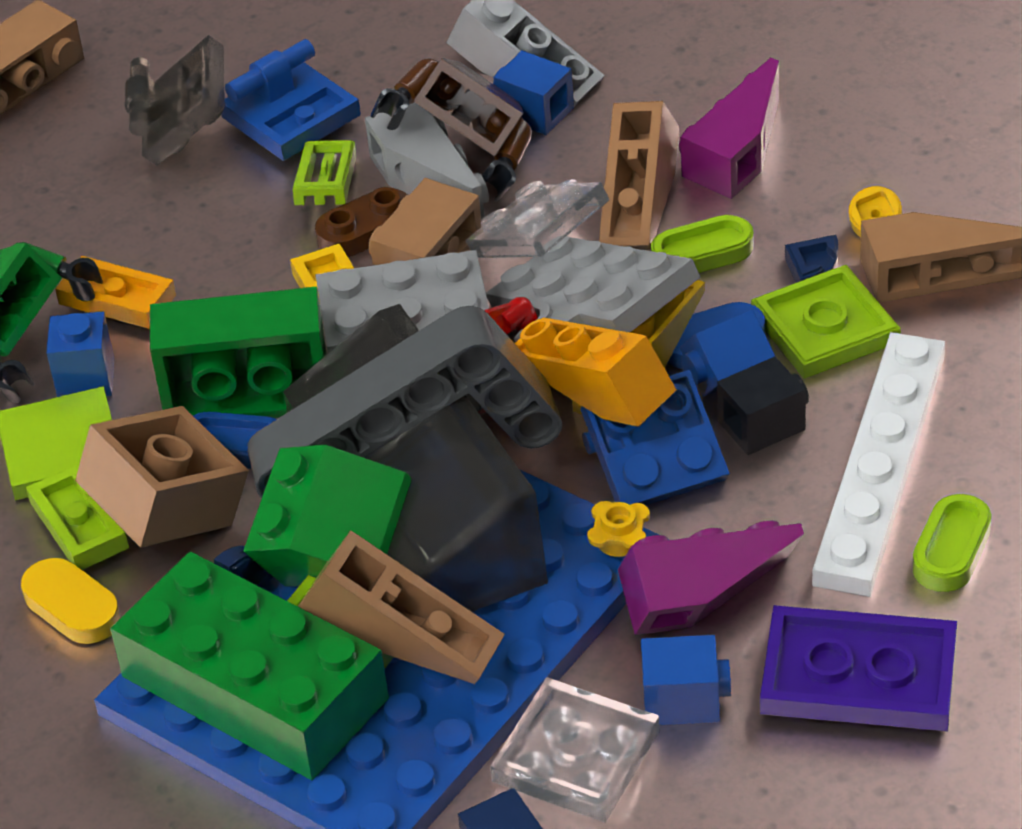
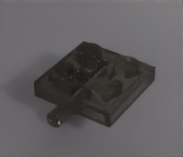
M210 35L205 37L156 81L150 79V63L147 59L137 57L130 63V78L125 83L124 103L125 110L129 113V130L136 136H142V156L156 166L172 153L177 154L182 151L196 132L203 126L211 125L217 121L225 109L224 48L221 43Z

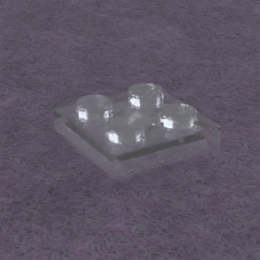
M571 179L559 184L544 185L542 181H535L520 188L514 195L516 199L506 208L496 210L485 216L480 222L482 227L465 241L470 251H477L478 258L542 257L610 199L602 182L578 183L577 180Z
M547 677L491 764L492 782L510 789L514 787L516 791L606 823L660 732L659 716Z

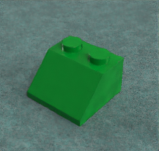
M325 444L280 448L243 551L285 587L300 586L308 575L317 578L350 530L387 554L412 478L404 471Z

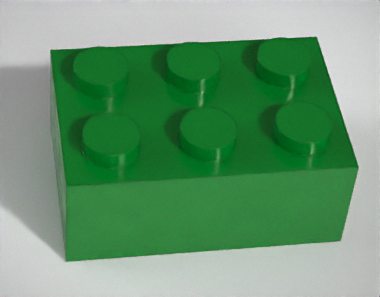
M317 286L150 304V353L162 410L183 406L192 416L202 412H220L280 418L330 387L329 362Z

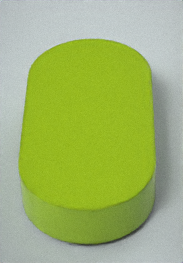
M721 215L669 229L658 234L651 243V251L691 258L698 272L701 273L740 262L750 256L754 248L753 227L747 220L734 215Z
M954 494L944 497L936 503L913 552V574L922 586L937 592H950L962 588L970 581L991 532L992 514L984 501L972 495Z

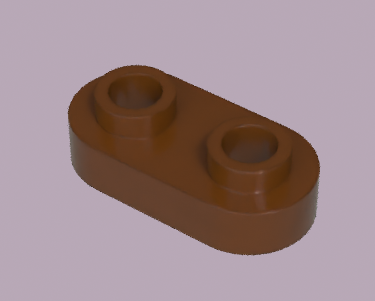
M381 187L322 214L315 223L319 250L340 243L347 257H351L369 249V239L373 231L385 223L398 208L401 200L408 194L392 187Z

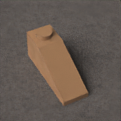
M663 101L613 103L599 242L623 247L630 246L640 250L651 249V243L656 237L675 176L680 128Z
M918 212L861 221L860 261L875 299L879 303L1022 278V227Z
M351 530L327 561L298 606L381 649L383 654L472 684L479 680L505 635Z

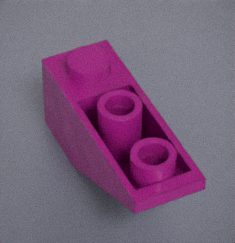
M770 57L757 70L749 73L743 82L724 99L718 100L713 108L699 121L686 128L679 141L681 177L732 199L762 172L779 103V60Z
M769 520L751 525L743 531L724 533V530L721 528H708L694 533L689 538L668 540L664 535H653L640 539L630 547L618 568L634 634L641 635L693 627L787 559L804 535L802 524L796 523L780 526L779 522Z

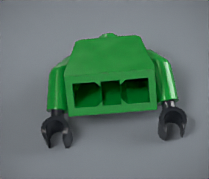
M26 242L15 243L10 247L0 249V390L10 402L19 403L22 401L17 392L11 387L15 381L26 380L33 386L35 383L26 368L19 361L8 360L2 363L1 356L6 357L10 354L62 278L69 281L73 294L77 299L90 301L95 298L93 288L88 281L102 284L103 280L97 265L90 258H79L68 264L66 263V257Z

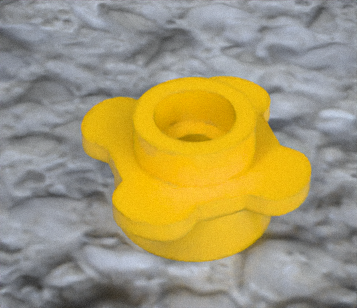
M601 501L592 507L591 513L595 522L594 527L588 530L587 537L589 543L594 547H598L603 553L615 557L626 556L634 543L646 537L643 525L650 519V511L644 504L633 503L629 505L624 502L611 503L609 501Z

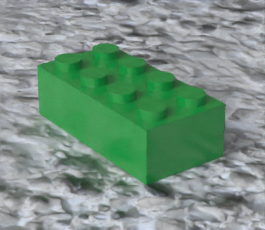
M191 551L110 628L122 677L310 780H313L389 699L381 649Z

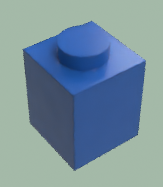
M522 50L506 66L501 67L493 77V84L519 102L523 110L521 117L530 125L533 131L547 135L574 109L572 69Z
M753 309L695 333L679 347L682 352L683 371H691L694 382L703 397L717 391V381L775 356Z
M104 311L50 316L46 354L57 397L104 386L106 397L112 396L115 358Z
M715 635L641 639L646 726L720 722L719 697L731 696L729 659L717 660Z

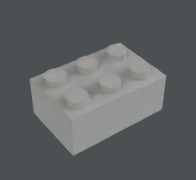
M476 250L316 274L333 384L454 309L463 306H474L483 310L489 309Z

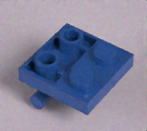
M303 39L283 52L274 50L250 64L248 72L225 84V91L228 97L219 102L223 119L282 161L303 150L305 142L320 140L360 116L361 112L358 98L304 63L315 56V49L307 39Z
M690 370L669 376L677 390L638 427L602 419L581 406L580 410L588 428L587 432L582 433L584 447L589 455L597 452L615 502H624L629 505L641 503L646 506L725 481L730 474Z

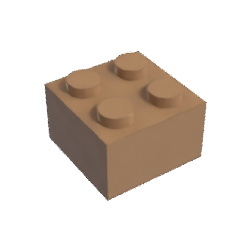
M183 406L91 424L75 481L142 548L232 526L249 470Z

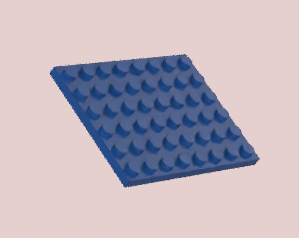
M419 423L364 458L404 471L412 478L387 555L505 634L481 677L475 684L394 657L385 668L389 699L313 780L302 776L125 679L121 673L94 699L98 715L301 829H428L627 603L618 573V568L625 556L615 557L607 555L588 541L587 532L594 527L595 522L591 513L592 507L595 504ZM643 527L646 537L659 535ZM273 577L262 588L287 601L299 586L285 587Z

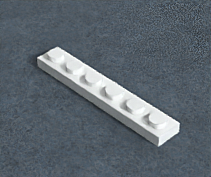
M890 332L812 570V586L871 597L945 355V341Z

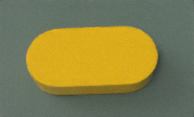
M62 558L44 559L31 565L22 576L21 588L27 606L70 640L81 644H92L105 640L112 635L110 628L121 618L115 595L72 562Z

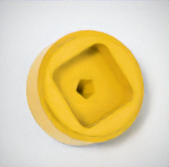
M871 186L859 191L852 198L849 205L851 227L860 238L861 221L903 214L898 196L892 190L881 186Z

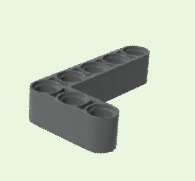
M463 306L448 312L265 426L250 438L247 446L256 490L262 498L280 448L325 444L364 458L468 393L510 438L521 447L532 449L550 444L560 434L562 421L550 386L544 375L487 312L479 307Z

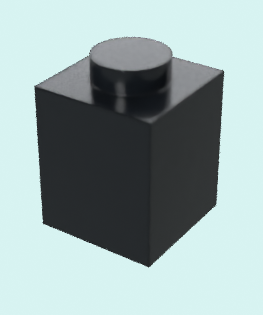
M775 356L717 381L718 422L747 455L806 430V404L809 402L806 385L798 374H791Z

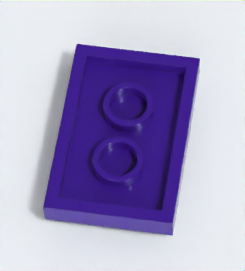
M773 605L760 693V714L948 731L957 621Z

